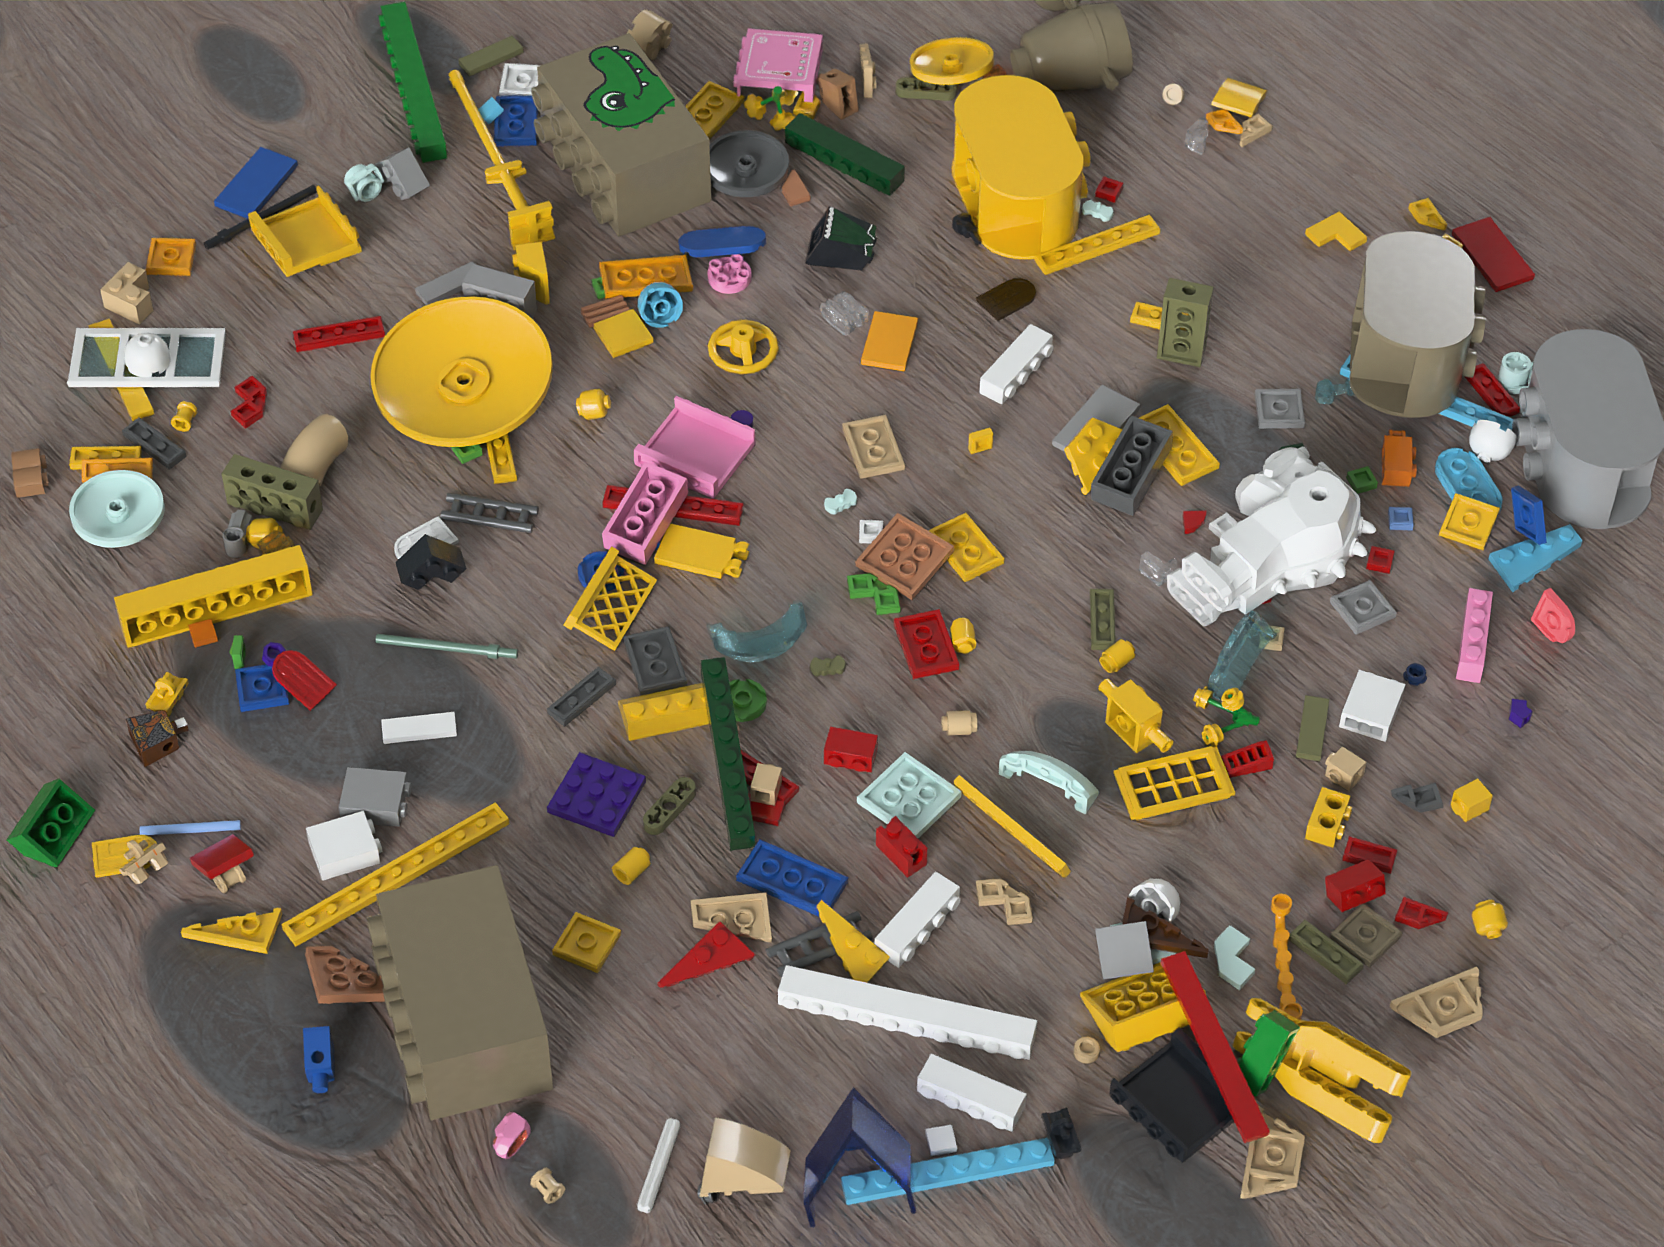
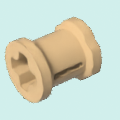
M237 865L213 878L218 889L225 894L228 892V888L238 882H245L246 877L240 866Z
M543 1168L532 1177L530 1184L532 1187L539 1189L544 1195L546 1203L551 1204L564 1194L565 1186L558 1183L551 1176L552 1171L549 1168Z

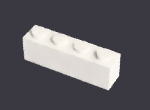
M1030 324L980 378V394L1001 405L1008 398H1012L1016 389L1021 384H1025L1028 376L1039 368L1043 359L1051 355L1054 348L1052 345L1053 335Z
M936 871L875 938V945L890 957L888 959L890 963L900 968L905 961L908 962L912 959L916 948L920 944L924 945L935 927L939 928L943 924L949 911H954L958 907L961 900L959 898L960 886Z
M933 1054L929 1056L917 1080V1092L921 1093L924 1097L934 1098L952 1109L962 1110L975 1119L988 1121L999 1129H1006L1012 1132L1025 1109L1026 1093Z

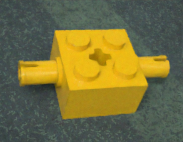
M1109 678L1100 683L1098 690L1108 698L1105 723L1130 748L1139 753L1154 743L1164 753L1172 747L1173 740L1160 729L1163 712L1158 702L1153 701L1141 686H1137L1131 679L1119 687Z

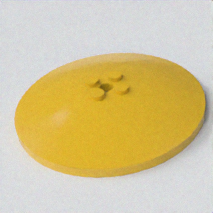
M484 297L450 298L417 309L399 321L387 333L374 355L371 367V386L375 401L382 415L404 435L435 446H472L497 439L511 432L524 423L537 410L550 387L553 370L552 356L549 343L541 328L520 309L508 303ZM461 380H470L467 384H459Z

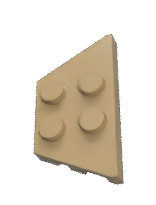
M1474 967L1394 999L1390 1003V1008L1435 1038L1478 1022L1482 1019L1483 1015L1482 1004L1480 1003L1479 969Z
M1260 1106L1258 1107L1270 1133L1268 1136L1250 1141L1240 1195L1242 1199L1295 1188L1298 1183L1305 1136L1295 1129H1290L1280 1119L1274 1120L1263 1112L1264 1109Z

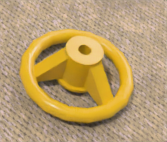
M746 319L730 321L721 325L712 333L707 345L709 356L718 367L727 372L740 375L756 373L767 368L775 360L779 349L777 337L767 326ZM767 338L770 346L768 355L763 360L753 364L752 355L755 354L757 349L756 342ZM716 345L730 347L732 355L742 358L743 365L730 364L723 360L717 353Z

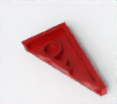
M719 921L657 985L660 988L670 987L693 977L697 978L713 973L718 969L731 967V965L745 960H752L755 954Z

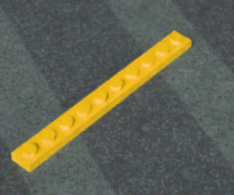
M495 802L284 922L282 929L295 947L377 901V893L398 889L510 824L509 818Z

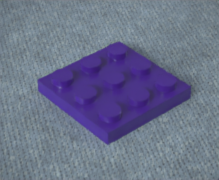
M579 752L549 802L547 813L615 837L645 785L646 776Z

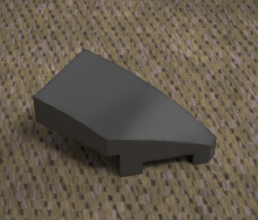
M1436 783L1412 789L1410 784L1391 790L1393 798L1419 813L1444 808Z

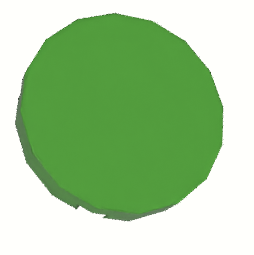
M739 679L730 681L736 721H752L761 716L767 704L765 689L759 683L750 679H746V681H740Z

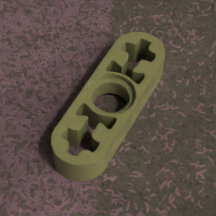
M903 77L896 81V94L901 98L949 101L956 97L957 85L932 84L918 78ZM929 87L931 90L923 91L921 88Z
M681 777L677 779L644 814L643 827L648 834L658 835L662 833L694 799L696 786L691 778ZM667 802H673L676 804V807L672 810H667L663 808V805Z

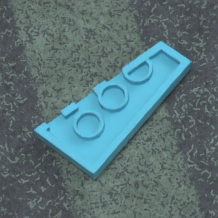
M1571 524L1547 532V543L1539 545L1528 539L1489 554L1488 560L1512 593L1519 589L1522 583L1531 581L1540 571L1550 568L1551 564L1556 560H1562L1581 547L1583 540Z

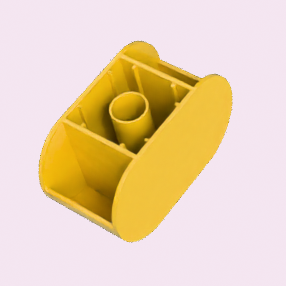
M1000 75L985 78L969 85L958 95L954 105L956 122L954 159L951 171L966 210L978 228L977 235L981 243L990 251L1013 259H1035V255L1069 244L1078 230L1080 199L1087 198L1088 195L1083 168L1090 166V152L1085 141L1077 142L1075 139L1077 127L1073 113L1071 111L1063 113L1055 94L1049 88L1026 77Z

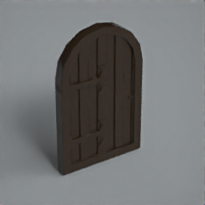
M1013 278L976 297V301L997 321H1000L1032 303L1036 297V288L1033 283L1026 279Z

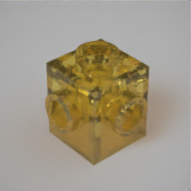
M273 530L256 543L263 554L295 546L288 536L286 537L284 533Z

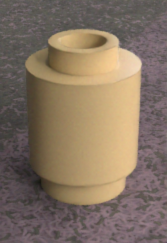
M970 710L946 711V716L941 718L942 731H946L947 736L971 735V732H977L976 713H970Z

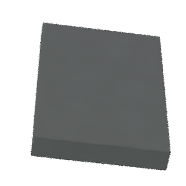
M669 626L623 636L625 649L641 696L688 686Z

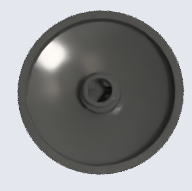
M751 130L734 131L718 137L710 144L711 185L724 194L735 197L761 196L778 188L788 175V152L780 141L768 134Z

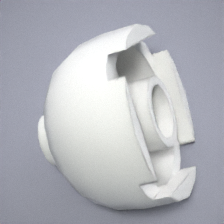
M142 333L132 337L124 350L125 364L129 372L139 377H151L152 373L157 371L160 374L169 367L171 361L167 343L160 336L153 333Z
M1478 420L1471 429L1469 444L1473 452L1478 455L1477 458L1489 463L1490 461L1505 459L1511 453L1517 441L1516 435L1508 428L1506 432L1499 429L1501 426L1499 423L1489 420Z
M1148 879L1134 887L1129 894V898L1135 900V905L1146 912L1151 910L1159 918L1165 919L1170 923L1179 914L1181 902L1179 894L1174 886L1163 879Z

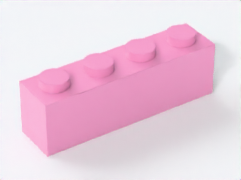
M1469 588L1465 604L1456 679L1480 683L1484 668L1493 596L1491 591Z

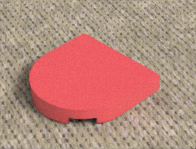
M1552 588L1544 590L1531 617V621L1550 641L1565 643L1571 640L1575 634L1573 615Z

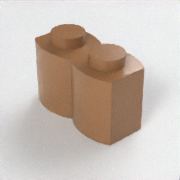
M39 448L11 452L13 482L17 498L45 494V486H49L47 472H43V469L47 468L46 456L41 455Z

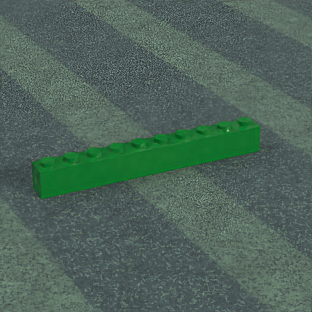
M400 2L381 6L382 14L378 15L380 27H384L382 29L384 41H388L386 43L387 53L392 55L390 56L391 67L396 69L394 71L395 82L400 83L398 85L399 96L404 97L402 99L404 112L408 111L406 113L407 125H412L410 135L412 141L416 140L414 142L415 153L420 155L422 163L447 159L446 142L406 3Z

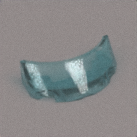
M795 600L793 603L788 604L789 609L781 618L771 625L756 631L740 633L734 630H726L721 622L715 624L707 623L706 627L714 649L727 657L743 662H761L783 654L794 645L807 627L802 602Z
M1250 611L1248 616L1245 615L1226 641L1218 657L1217 665L1208 681V689L1214 692L1213 697L1221 700L1223 693L1231 688H1238L1240 691L1260 653L1277 636V633L1259 613Z

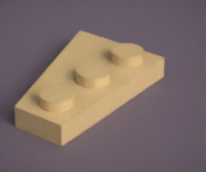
M766 893L691 900L694 928L710 931L721 921L735 936L772 943Z

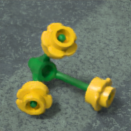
M1205 686L1204 689H1197L1193 698L1197 708L1202 707L1206 709L1209 704H1212L1233 715L1232 720L1234 723L1220 728L1217 724L1204 726L1202 739L1207 745L1211 744L1212 747L1218 746V743L1223 741V733L1234 728L1242 727L1243 725L1248 726L1249 724L1257 726L1259 724L1260 718L1252 715V712L1242 707L1244 704L1243 692L1239 691L1238 688L1226 690L1221 697L1222 703L1212 699L1214 692L1209 690L1208 686Z

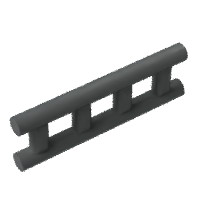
M447 493L446 501L451 502L452 506L450 511H441L440 519L532 533L533 524H529L527 521L529 514L538 515L539 507ZM461 505L475 506L473 514L459 513ZM484 508L497 509L495 518L482 516ZM506 512L520 513L518 522L504 520Z
M858 911L843 917L860 932L855 924L861 920ZM826 924L766 948L769 958L778 955L783 966L777 968L780 977L783 976L786 965L802 969L837 954L830 940L831 934ZM869 930L862 932L869 940L873 939ZM823 936L829 947L815 952L810 941ZM801 946L806 956L792 961L787 951Z

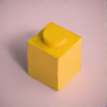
M1476 779L1454 790L1451 807L1456 815H1459L1467 822L1490 809L1493 795L1479 779Z

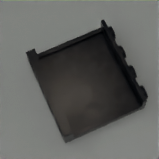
M1180 1028L1172 1032L1171 1041L1126 1077L1119 1082L1115 1078L1111 1080L1109 1094L1116 1104L1122 1105L1135 1122H1140L1153 1139H1158L1165 1146L1167 1152L1172 1157H1177L1182 1163L1234 1123L1199 1045Z

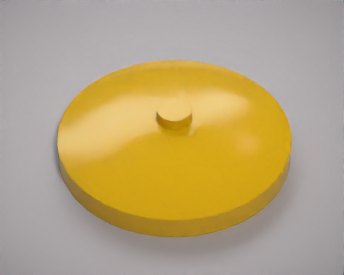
M962 37L945 38L929 42L916 49L910 57V69L916 78L924 82L940 85L960 84L978 79L987 74L994 65V52L988 44L980 40Z

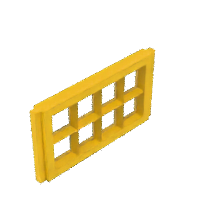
M1217 746L1196 749L1114 770L1115 779L1131 820H1139L1215 802L1235 795V790ZM1206 758L1211 771L1196 775L1192 761ZM1186 763L1191 776L1175 779L1171 766ZM1166 768L1170 781L1155 784L1150 771ZM1145 773L1150 786L1134 789L1130 776ZM1214 776L1219 790L1203 793L1199 780ZM1193 781L1198 795L1183 798L1178 785ZM1173 786L1177 800L1162 803L1158 789ZM1152 791L1157 804L1142 808L1137 794Z

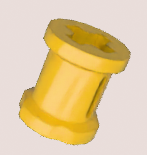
M182 401L178 404L176 416L171 419V425L178 431L186 432L191 428L192 418L197 415V407L190 402Z

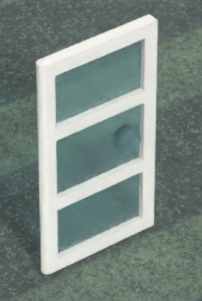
M76 328L67 381L68 387H220L226 336L225 328ZM153 333L160 336L167 343L171 361L169 367L164 372L159 374V371L152 373L151 377H139L129 372L125 364L124 350L128 341L138 334Z

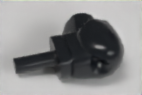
M961 213L953 217L952 227L954 231L965 238L971 237L976 245H980L981 241L976 235L978 228L972 221L971 215L969 213Z

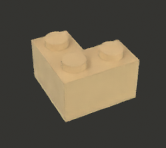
M127 262L100 289L104 308L139 325L153 312L150 292H147L149 284L146 270Z

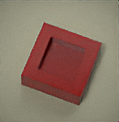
M1103 177L1095 191V197L1115 203L1123 190L1124 183Z
M1371 546L1366 569L1390 574L1395 551Z

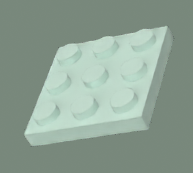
M904 752L857 797V803L886 824L891 822V819L896 816L919 838L961 798L962 791Z

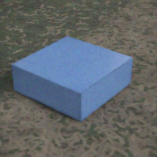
M1389 507V530L1412 531L1414 526L1412 508Z

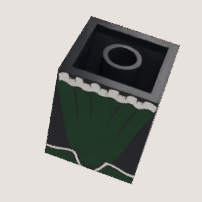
M829 206L811 232L805 264L862 271L867 263L870 264L873 260L875 252L872 249L877 241V236L875 235L877 226Z

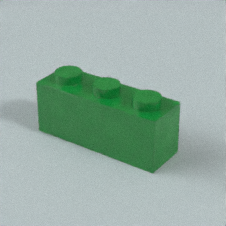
M1276 1010L1266 1015L1262 1014L1255 1024L1256 1032L1246 1041L1244 1045L1246 1051L1243 1056L1237 1059L1247 1084L1255 1097L1268 1090L1301 1028Z

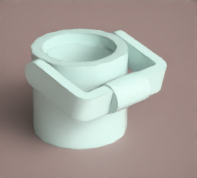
M363 164L355 165L346 173L344 183L354 200L358 201L360 199L363 202H369L376 198L384 182L379 169L374 164L367 166Z
M1511 352L1503 357L1498 381L1509 394H1519L1521 388L1528 387L1526 384L1527 380L1529 383L1533 362L1526 355L1519 352Z

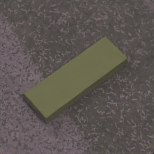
M510 36L458 59L460 67L470 77L524 52L521 44L513 36Z
M1090 589L1091 650H1107L1116 643L1114 589Z
M1305 695L1296 758L1320 761L1329 699Z
M1304 920L1290 933L1289 941L1346 985L1363 970V963L1307 920Z

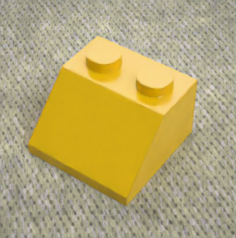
M542 242L515 245L516 254H512L513 267H517V270H513L514 275L535 281L536 300L545 305L550 304L548 273Z

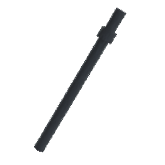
M311 185L258 213L263 220L317 193L316 186ZM249 219L228 230L225 228L217 232L216 236L204 242L205 248L209 250L220 243L225 244L231 241L233 236L250 228Z

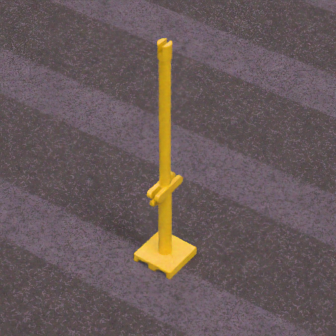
M452 70L448 74L449 79L462 100L495 165L485 169L487 184L503 183L516 210L508 212L513 249L516 250L515 245L545 242L555 239L550 201L532 206L528 205L515 180L526 174L525 167L522 168V161L515 160L505 163L465 85L460 71Z

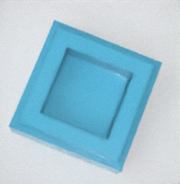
M491 97L478 111L482 118L490 124L504 109Z

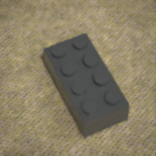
M1130 416L1091 483V500L1134 516L1172 449L1173 431Z

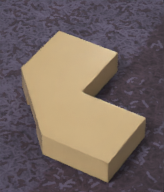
M1001 878L976 880L979 906L1004 904L1007 925L1032 923L1030 899L1027 895L1017 892L1009 886V883Z

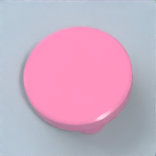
M734 254L731 257L713 259L709 263L708 282L716 291L731 294L740 292L749 286L752 279L751 268L741 255Z

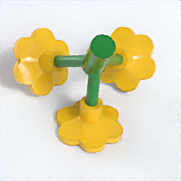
M776 86L772 90V96L765 100L760 96L756 97L754 94L748 95L747 100L744 101V107L747 109V114L750 118L755 117V119L761 120L763 114L767 111L766 104L771 101L776 102L778 111L774 118L770 120V126H773L774 130L785 129L795 116H792L790 112L785 113L781 105H792L794 98L798 96V91L785 90L780 86Z

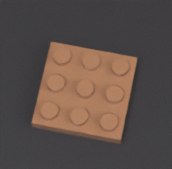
M897 513L859 556L855 564L859 569L878 577L879 581L893 586L899 593L913 600L952 555L954 546Z

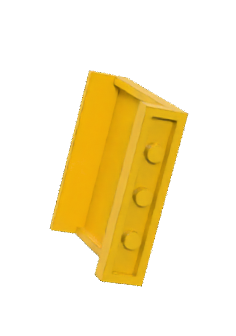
M320 186L316 187L318 198L263 220L256 211L248 213L251 231L286 277L359 248L357 242L359 233L356 227L350 225L347 216L341 214L339 206L336 203H332L328 192H324Z

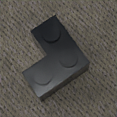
M424 534L395 562L401 584L420 590L434 576L452 583L467 569L461 548L427 534Z

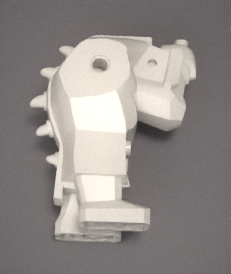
M1305 447L1281 449L1265 460L1263 471L1243 478L1236 488L1235 496L1240 512L1249 517L1239 521L1220 536V544L1211 548L1210 561L1200 554L1193 552L1182 559V568H1178L1167 575V588L1170 595L1202 626H1208L1216 621L1222 612L1239 608L1246 615L1279 593L1286 594L1288 591L1318 588L1333 584L1338 577H1345V565L1350 557L1354 555L1364 557L1367 555L1366 548L1359 543L1357 537L1361 536L1362 533L1373 534L1376 532V528L1372 523L1363 520L1359 495L1323 462L1318 463V466H1313L1309 459V452Z

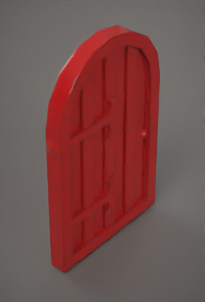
M292 650L283 651L277 655L273 662L272 672L275 679L310 711L337 685L300 652Z

